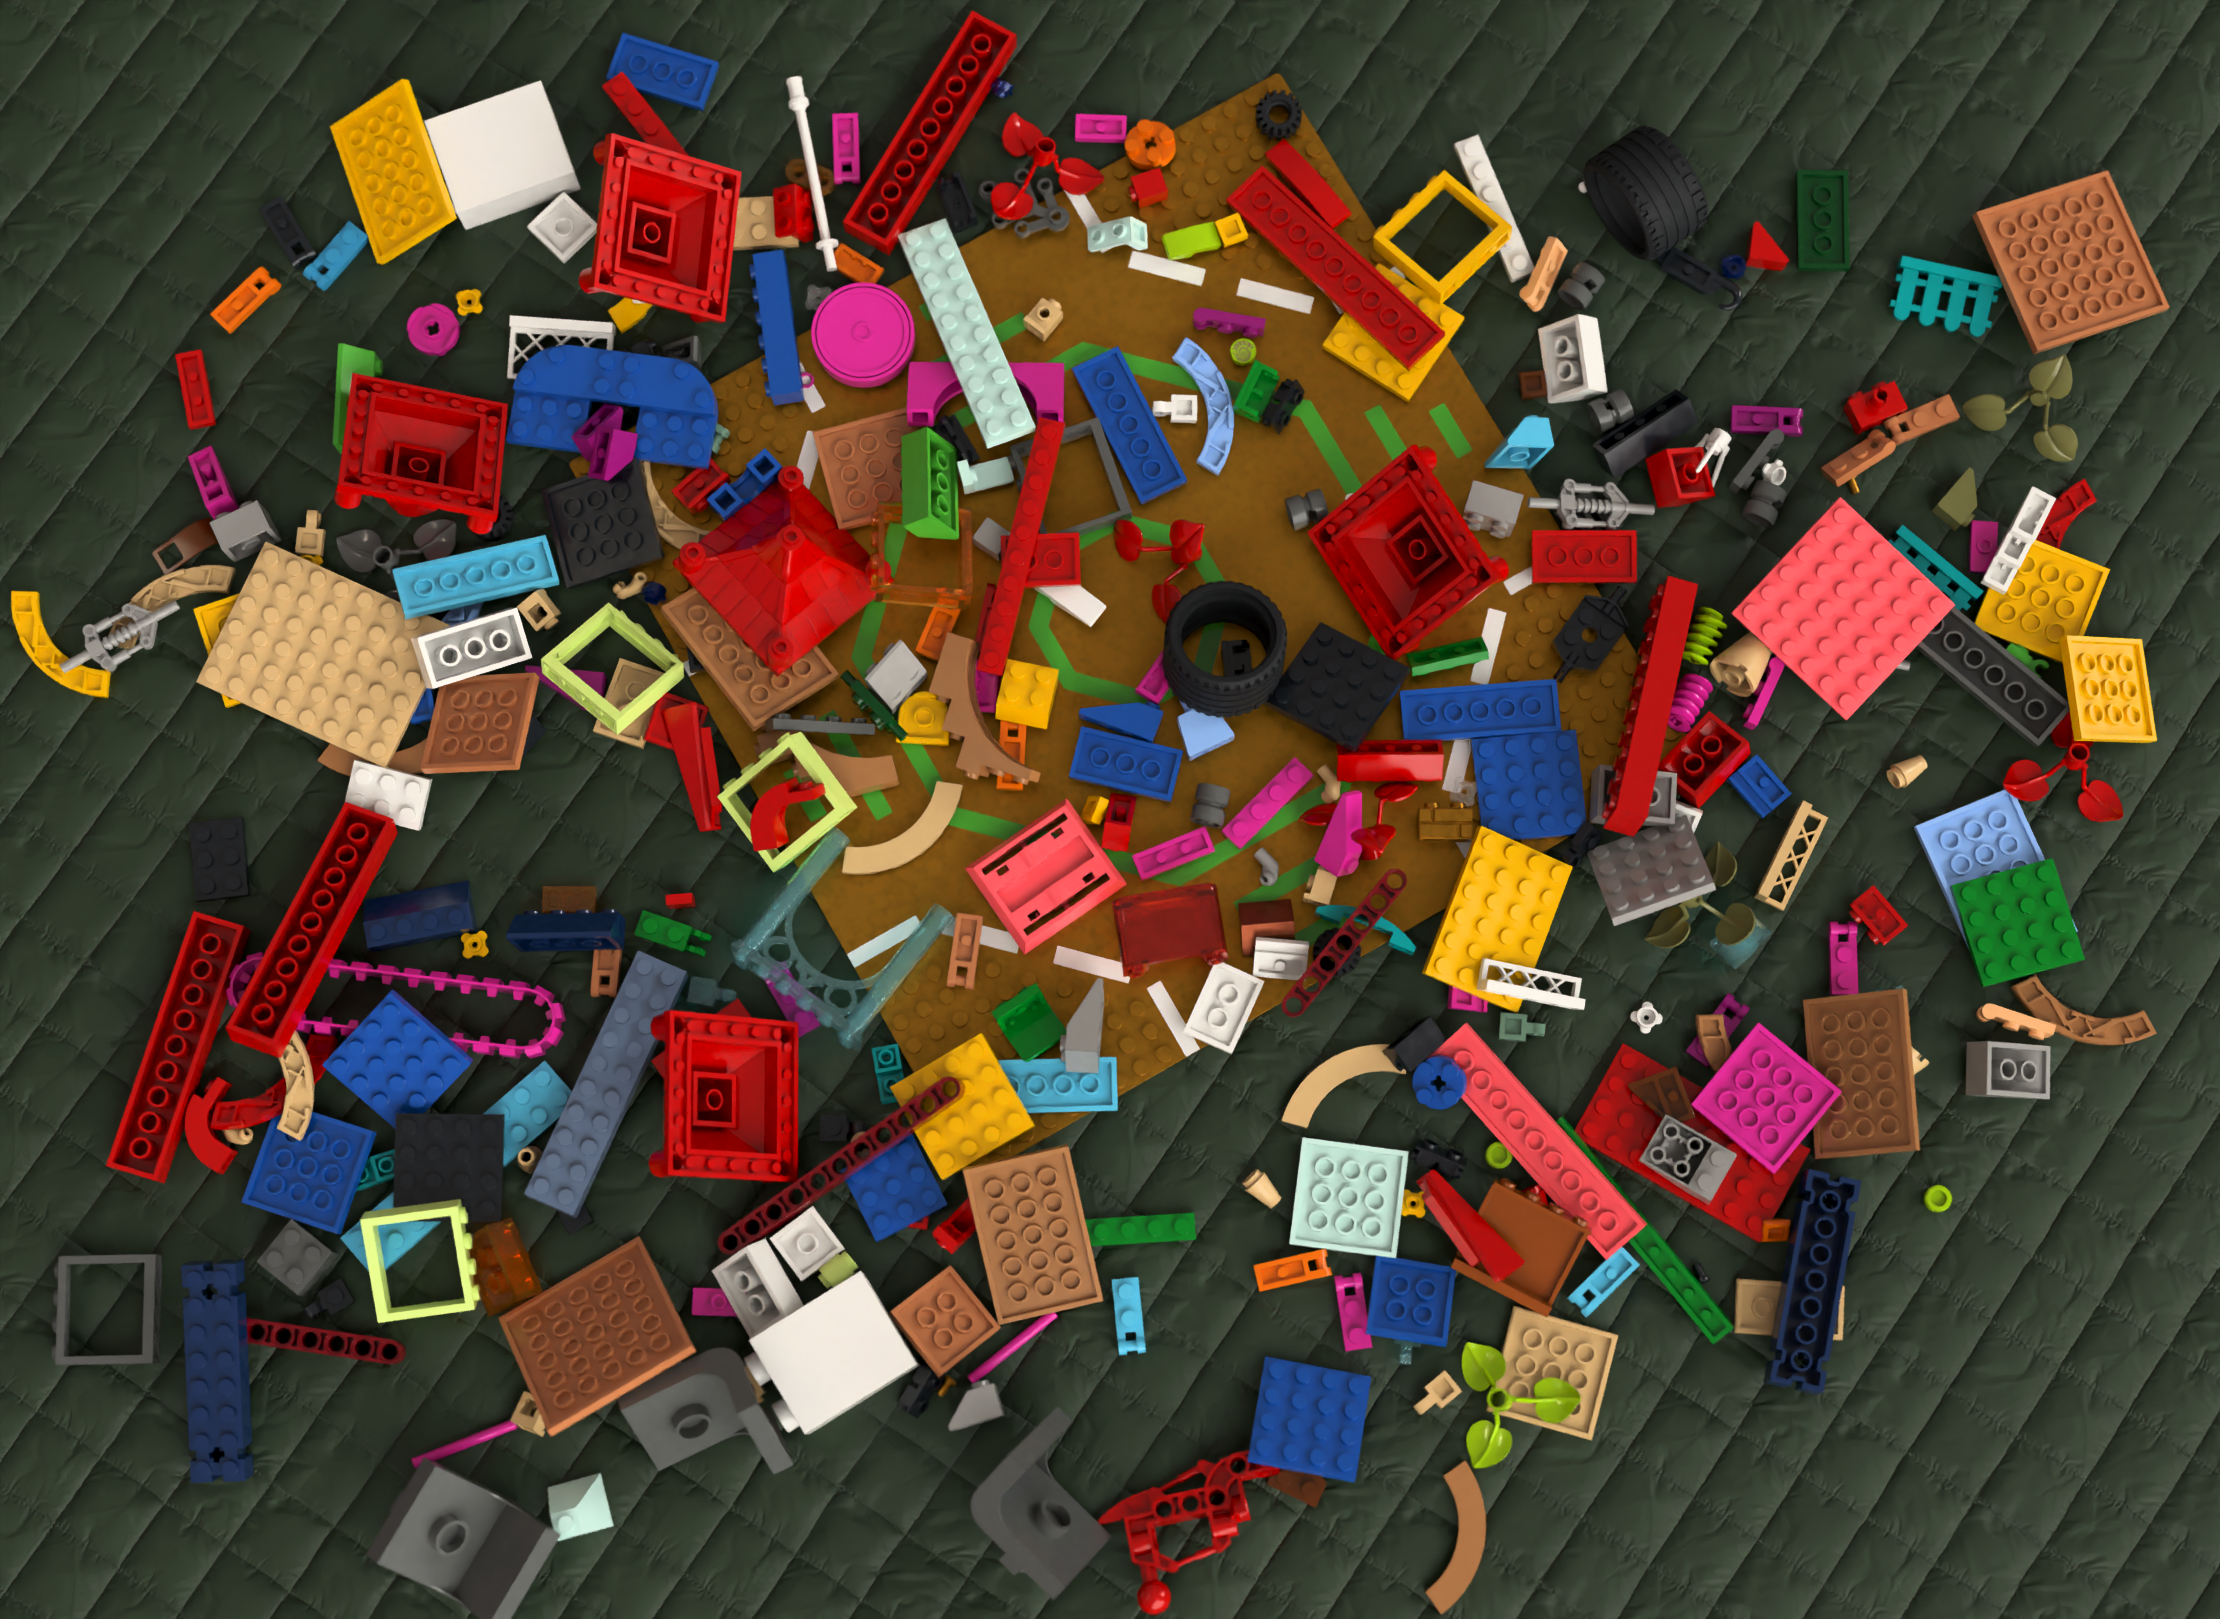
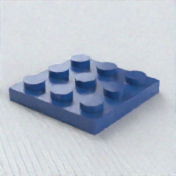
M913 1134L846 1179L876 1242L948 1206ZM847 1167L842 1169L841 1172L844 1173Z
M1376 1256L1365 1334L1446 1347L1456 1270L1450 1268V1266Z

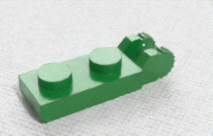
M645 910L642 911L634 933L636 937L701 957L705 956L706 951L700 947L688 945L690 937L693 936L705 942H710L712 937L707 933L695 930L691 926Z

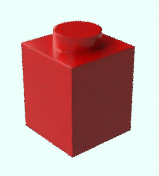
M1160 167L1131 177L1130 187H1127L1131 201H1136L1139 209L1168 199V189Z

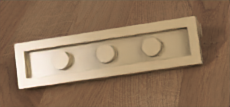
M1804 800L1798 805L1754 898L1781 911H1784L1828 817L1812 810L1813 805ZM1807 816H1810L1820 822L1816 830L1806 833L1803 824ZM1813 835L1811 841L1809 842L1807 836ZM1803 838L1807 849L1805 853L1795 856L1792 847L1796 840ZM1802 858V860H1801V862H1800V864H1799V866H1798V863H1797V860H1796V859ZM1792 861L1796 872L1793 877L1784 879L1781 870L1785 863ZM1791 881L1787 889L1785 883ZM1780 884L1785 894L1781 903L1769 897L1773 886Z

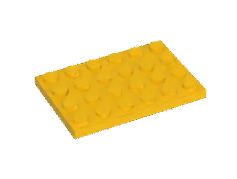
M399 80L330 126L377 264H386L457 219L409 80Z
M1477 826L1422 973L1509 1012L1518 1013L1523 999L1476 990L1481 960L1486 958L1535 969L1573 867L1488 828ZM1488 966L1486 979L1496 981L1502 977L1497 967ZM1519 971L1509 976L1514 985L1520 986L1526 982Z

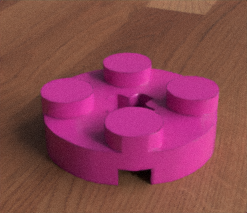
M436 303L416 309L411 314L407 323V331L411 343L423 354L430 356L445 355L447 351L455 346L459 338L460 325L455 315L446 306ZM435 324H438L439 332L434 335H429L430 332L427 328L429 326L434 327Z

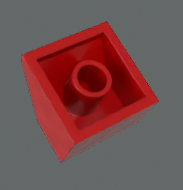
M1703 447L1665 449L1645 459L1658 508L1677 507L1715 496L1707 463L1699 473L1695 472V469L1705 455Z

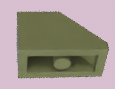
M1969 467L1931 511L1954 531L1960 525L1966 527L1975 517L1972 512L1977 507L1974 470Z

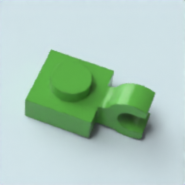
M2011 642L2005 648L2039 678L2041 676L2035 672V667L2039 666L2044 670L2049 667V664L2044 660L2033 661V658L2028 655L2029 651L2020 644L2014 645Z

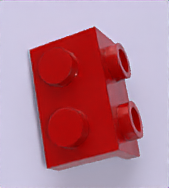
M795 183L774 188L775 237L784 238L792 236L803 242L813 241L814 222L812 220L813 198L811 192Z
M710 459L709 470L696 468L671 492L693 516L696 512H703L709 506L707 498L723 484L727 483L729 485L731 479L726 472H723Z
M1874 885L1849 905L1852 910L1848 913L1858 924L1863 922L1868 927L1869 931L1866 934L1876 945L1879 942L1883 946L1886 945L1908 926Z

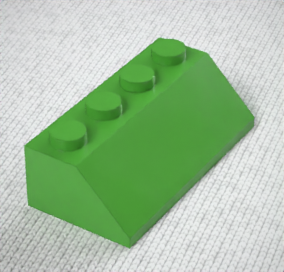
M338 343L333 445L340 454L342 452L347 414L346 402L352 373L376 378L383 374V362L374 351Z
M928 427L901 436V521L903 527L917 537L958 539L957 448Z

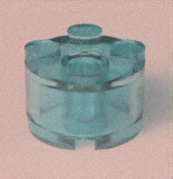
M1756 916L1755 928L1744 941L1736 945L1727 946L1718 941L1715 936L1709 942L1712 949L1734 970L1739 968L1756 951L1760 944H1763L1772 934Z

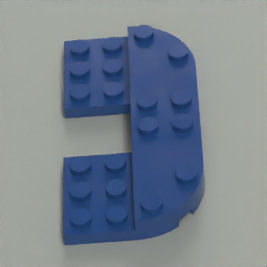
M558 345L544 349L532 356L517 374L513 385L515 395L506 437L508 444L581 453L571 436L590 418L593 401L640 407L635 432L638 436L633 459L709 470L718 420V403L716 395L707 379L691 364L674 358L573 345Z

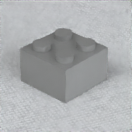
M1473 480L1462 518L1471 530L1479 531L1484 529L1490 531L1492 536L1498 538L1510 537L1524 495Z
M258 500L255 502L247 501L241 504L239 509L231 513H221L215 517L214 521L209 522L222 551L233 562H237L260 551L265 541L272 545L282 541L270 514Z

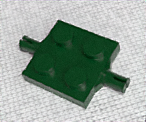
M846 670L840 676L852 691V702L862 713L867 710L871 718L870 721L872 724H875V727L880 732L883 729L888 734L892 732L900 742L909 735L849 670Z

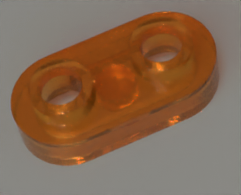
M794 159L790 161L786 166L788 181L811 192L805 160ZM816 164L819 181H827L825 186H821L822 195L829 194L835 187L834 174L828 168ZM801 171L804 174L802 177H796L795 173Z

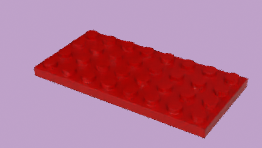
M1623 1043L1576 1125L1575 1132L1587 1146L1760 1243L1764 1236L1762 1235L1763 1221L1774 1218L1811 1149L1799 1143L1777 1172L1772 1174L1693 1108L1696 1117L1681 1123L1737 1154L1710 1204L1704 1203L1639 1161L1663 1119L1629 1089L1628 1084L1668 1070V1068ZM1680 1076L1691 1103L1703 1088Z

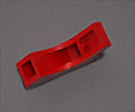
M792 777L765 792L756 803L751 817L750 831L754 851L779 848L789 842L785 826L787 807L791 803L815 800L825 794L824 784H813V781L799 783L798 777Z
M217 1077L216 1080H211L206 1086L204 1098L193 1094L185 1115V1133L189 1146L196 1157L210 1169L224 1175L238 1152L222 1142L215 1130L210 1127L216 1102H222L233 1085L225 1079Z
M969 1197L946 1221L938 1225L932 1233V1237L951 1254L955 1253L977 1231Z

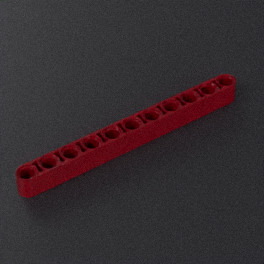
M955 1077L940 1079L724 1231L718 1239L719 1249L725 1254H736L746 1246L760 1241L959 1101L965 1093L964 1083ZM949 1082H954L957 1086V1091L953 1096L949 1097L945 1092V1087ZM928 1097H932L935 1102L934 1109L930 1112H927L923 1107V1103ZM907 1112L913 1117V1122L909 1127H905L902 1124V1116ZM884 1128H888L891 1132L890 1140L886 1143L880 1139V1132ZM863 1143H866L869 1147V1153L865 1158H861L858 1154V1148ZM843 1158L847 1163V1169L844 1173H839L836 1164ZM818 1174H822L825 1178V1184L820 1189L815 1185V1178ZM797 1189H800L803 1193V1200L799 1204H796L793 1200V1194ZM776 1204L782 1210L781 1216L778 1219H774L771 1215L772 1207ZM753 1220H757L760 1225L759 1232L755 1235L749 1229L750 1223ZM732 1235L738 1240V1245L734 1250L728 1246V1239Z

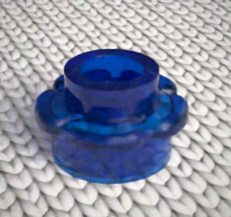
M998 78L991 84V87L994 88L992 93L1005 99L1008 95L1013 96L1014 85Z
M1730 255L1722 261L1721 268L1725 277L1739 279L1744 275L1747 265L1741 256Z
M648 582L647 586L643 588L642 594L648 603L658 605L660 602L666 601L667 589L657 582Z

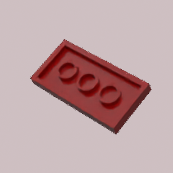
M1532 530L1531 583H1637L1636 530Z

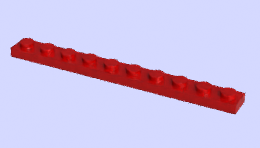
M1039 417L976 669L979 672L1003 677L1065 429V423Z

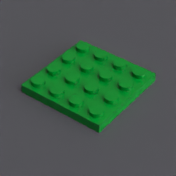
M2053 858L1950 886L1981 988L2085 960Z

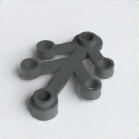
M1019 169L1015 172V181L1020 187H1022L1025 179L1019 180L1018 178L1021 175H1028L1029 172L1026 169ZM1042 178L1038 181L1037 188L1039 193L1044 195L1047 208L1037 204L1029 182L1024 193L1033 198L1031 211L1023 218L1015 220L1004 219L1001 223L996 222L1001 217L994 213L992 215V223L995 228L1003 229L1008 224L1033 215L1040 217L1041 219L1029 224L1026 221H1019L1015 224L1014 230L1017 237L1024 239L1031 233L1045 228L1056 232L1062 231L1068 226L1070 216L1065 208L1057 206L1053 195L1052 181L1048 178ZM985 181L979 187L980 198L985 203L991 204L990 197L992 191L985 192L984 190L990 187L994 189L997 186L994 181ZM1042 185H1049L1048 189H1041ZM1056 215L1061 216L1059 220L1052 219ZM1021 227L1027 228L1025 232L1018 231Z

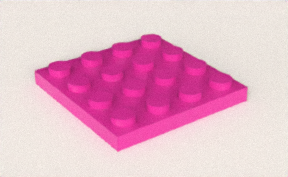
M1758 1022L1691 1102V1106L1767 1170L1775 1174L1842 1091Z

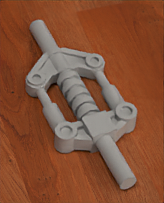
M1566 479L1560 487L1557 499L1528 497L1527 506L1530 508L1557 509V514L1560 516L1565 530H1572L1574 527H1605L1606 530H1616L1628 514L1654 515L1655 512L1654 505L1629 503L1623 493L1611 482L1606 483L1603 487L1576 483L1572 479ZM1602 492L1608 500H1603V502L1601 499L1595 501V499L1588 500L1584 498L1582 500L1581 498H1576L1575 500L1574 494ZM1576 512H1595L1596 514L1601 512L1602 514H1608L1609 512L1610 517L1607 521H1593L1591 518H1578Z
M174 600L154 612L127 603L123 605L121 612L111 618L106 617L94 625H85L82 632L85 635L84 646L86 650L59 664L60 668L64 673H67L84 662L93 659L106 671H114L116 666L130 658L131 654L142 648L149 650L154 646L158 627L157 622L179 610L178 603ZM126 616L135 621L134 623H128L127 627H121L122 630H116L115 634L111 633L109 637H103L101 641L99 633L111 627L117 620ZM138 632H141L139 644L128 650L124 649L112 657L109 655L108 649L112 650L113 646L117 647L120 645V642L124 643L127 638L130 640L133 635L137 636Z

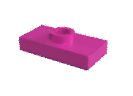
M1974 520L1970 522L1968 573H1986L1997 551L1998 522Z
M1163 651L1135 689L1136 694L1156 705L1160 703L1169 690L1163 671Z
M979 659L976 660V669ZM976 670L975 685L980 710L984 713H996L1001 677Z
M693 1288L692 1315L738 1317L722 1289Z

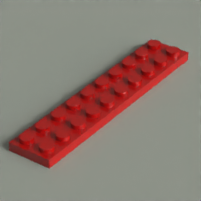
M1263 165L1226 199L1227 205L1236 213H1239L1240 217L1408 371L1445 337V332Z

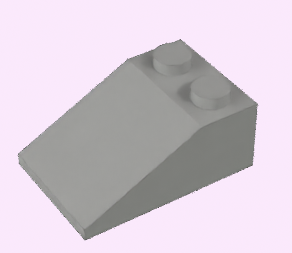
M1600 764L1592 771L1589 823L1604 824L1605 819L1601 818L1602 810L1605 803H1609L1610 795L1607 794V788L1610 780L1614 779L1615 771H1612L1611 765ZM1657 771L1648 817L1642 826L1675 825L1677 773Z
M1103 978L1096 980L1069 1021L1066 1035H1061V1062H1066V1072L1097 1074L1099 1072L1104 1011Z
M1994 1041L1967 1042L1966 1095L2050 1099V1046Z

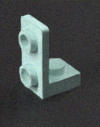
M1131 216L1087 228L1088 250L1091 252L1124 244L1139 251L1148 249L1147 224Z
M1007 457L972 466L968 465L967 459L957 462L964 495L1014 482Z

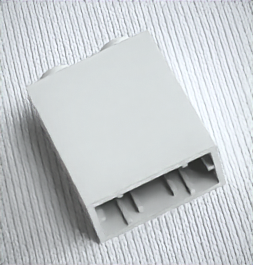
M541 80L424 121L439 168L442 170L455 214L458 215L465 230L553 200L563 191L566 194L581 190Z
M861 1271L751 1338L749 1341L755 1352L744 1358L760 1386L772 1379L783 1398L772 1404V1407L786 1431L789 1433L800 1426L804 1434H811L920 1366L866 1275Z

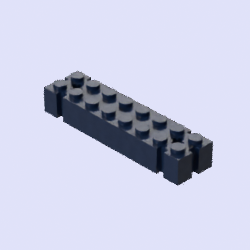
M1808 1169L1801 1173L1798 1194L1804 1195V1199L1795 1205L1769 1351L1775 1352V1358L1766 1364L1763 1383L1783 1388L1795 1383L1796 1391L1818 1395L1824 1392L1827 1371L1821 1370V1365L1830 1359L1856 1212L1849 1211L1850 1205L1858 1202L1861 1181L1842 1176L1830 1181L1829 1173ZM1825 1198H1827V1203L1831 1204V1206L1828 1208H1826L1825 1204L1822 1202V1200ZM1798 1356V1360L1802 1361V1365L1797 1366V1363L1794 1362V1357Z
M244 1259L222 1260L214 1264V1267H212V1260L190 1261L182 1265L181 1269L182 1287H189V1295L183 1298L189 1450H196V1457L190 1461L191 1483L213 1482L221 1475H223V1482L246 1481L253 1475V1453H246V1446L252 1443L246 1292H239V1284L245 1281ZM214 1285L213 1288H217L218 1292L214 1294V1291H211L210 1287ZM219 1447L221 1448L220 1452L224 1451V1456H221V1453L218 1452Z

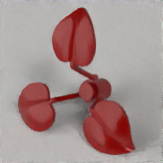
M1014 112L1004 126L1002 144L1011 155L1022 156L1027 153L1028 156L1032 155L1034 162L1021 189L1013 183H1000L992 190L990 201L993 212L1003 219L1015 220L1025 217L1033 207V198L1024 193L1037 166L1044 167L1052 161L1056 173L1060 174L1058 179L1059 185L1066 192L1073 195H1083L1100 185L1105 177L1093 166L1076 158L1062 160L1059 167L1058 155L1054 154L1056 150L1054 140L1044 137L1036 126L1025 121Z
M1183 519L1176 520L1171 524L1169 532L1172 546L1144 547L1141 545L1143 535L1138 526L1128 520H1117L1113 528L1114 543L1118 554L1125 561L1132 562L1139 558V551H1171L1172 561L1180 565L1163 581V585L1156 584L1152 589L1151 597L1154 610L1160 619L1166 623L1171 609L1174 608L1175 603L1180 601L1182 597L1179 589L1169 583L1181 571L1188 569V563L1201 559V543L1205 525Z
M2070 711L2050 733L2051 739L2056 746L2061 748L2068 747V751L2063 756V759L2045 774H2042L2041 767L2034 761L2019 760L2008 769L2002 783L2004 789L2013 797L2032 802L2042 799L2049 792V785L2045 779L2062 766H2066L2070 770L2081 769V788L2084 792L2077 799V805L2081 814L2087 819L2096 822L2120 820L2123 817L2120 799L2110 785L2100 780H2094L2088 787L2086 786V770L2088 765L2085 762L2090 757L2089 748L2093 745L2094 741H2074Z
M1395 781L1384 783L1375 789L1374 796L1380 798L1376 825L1357 829L1351 834V839L1362 845L1360 855L1362 860L1370 861L1381 857V853H1383L1386 845L1396 835L1395 827L1381 824L1384 803L1386 801L1399 802L1410 797L1419 788L1417 784ZM1323 803L1313 806L1299 817L1298 822L1316 826L1329 825L1338 804Z

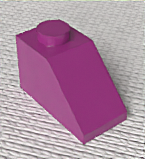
M604 404L571 436L586 461H591L597 426L621 430L623 409L620 406Z
M597 426L588 477L609 481L633 460L638 434Z

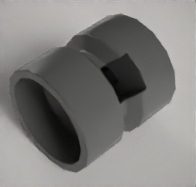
M1578 262L1570 273L1571 279H1566L1557 293L1566 304L1576 310L1584 311L1593 299L1592 294H1596L1605 282V278L1593 266L1584 262Z
M1622 389L1607 394L1605 400L1598 398L1586 405L1589 418L1599 434L1613 429L1615 423L1622 425L1634 417L1632 405Z
M1758 480L1750 494L1753 499L1747 501L1742 516L1757 526L1772 528L1779 514L1776 509L1782 507L1787 492L1776 484Z
M1320 488L1306 492L1304 497L1295 495L1285 498V507L1293 530L1308 527L1309 522L1318 524L1329 514Z
M1198 783L1195 799L1198 803L1192 807L1190 821L1207 827L1222 828L1226 814L1222 808L1228 806L1231 791L1213 784Z

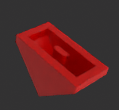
M1756 221L1749 231L1745 266L1782 271L1789 262L1788 257L1759 221Z

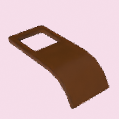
M210 518L202 519L189 525L152 552L165 575L175 571L204 549L218 543L209 523L212 522ZM174 542L181 552L183 559L168 569L159 553Z

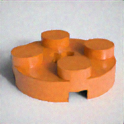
M1147 119L1139 121L1137 126L1129 131L1125 139V151L1131 164L1143 170H1153L1154 166L1160 164L1161 167L1167 165L1176 152L1174 132L1160 122H1150ZM1154 142L1156 147L1146 149V144Z

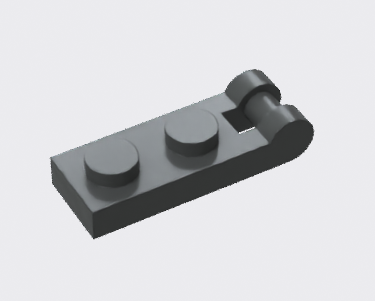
M1774 429L1767 435L1728 489L1735 494L1741 488L1747 490L1755 479L1752 476L1756 468L1762 470L1770 459L1767 456L1768 452L1777 450L1783 442L1784 433L1781 430Z

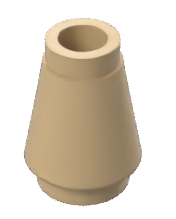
M1921 755L1893 764L1887 771V778L1895 788H1905L1927 769V762Z
M535 1146L523 1148L517 1158L519 1167L525 1172H534L543 1154L542 1151ZM530 1153L531 1159L528 1162H524L526 1154Z
M1258 1169L1254 1170L1242 1183L1246 1187L1245 1191L1270 1209L1282 1198L1265 1172L1261 1173Z

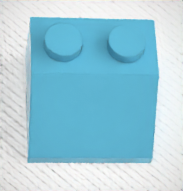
M1536 415L1524 417L1485 461V468L1531 469L1554 447L1549 418H1541Z

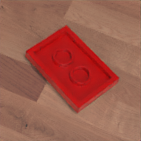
M1079 532L1038 534L1025 588L1081 586ZM1010 535L1001 536V566L1003 565Z

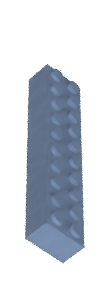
M637 952L524 1194L528 1198L573 1218H577L659 1042L651 1033V1021L656 1015L663 1014V1011L674 1010L689 977L686 971L643 952Z

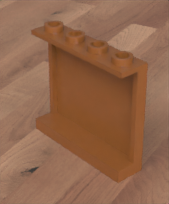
M1495 1178L1477 1213L1510 1245L1525 1263L1503 1281L1497 1283L1494 1282L1482 1262L1477 1266L1471 1267L1459 1250H1457L1450 1268L1548 1317L1552 1304L1588 1235L1590 1236L1592 1233L1591 1227L1588 1226L1589 1222L1577 1215L1571 1218L1564 1214L1565 1210L1554 1203H1550L1548 1206L1540 1202L1541 1197L1528 1190L1523 1193L1515 1189L1517 1185L1510 1180L1502 1178L1500 1181Z

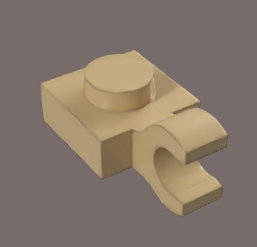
M307 510L306 528L298 527L295 547L296 554L323 557L326 531L319 529L321 513H318L316 510Z
M1444 1370L1423 1387L1428 1395L1413 1407L1420 1415L1435 1403L1442 1409L1459 1395L1462 1390Z

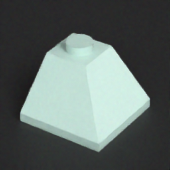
M601 1473L548 1487L549 1509L553 1529L561 1534L557 1541L614 1526Z

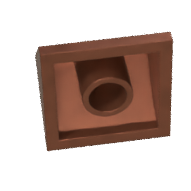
M1291 899L1238 903L1242 956L1254 955L1256 937L1295 940Z

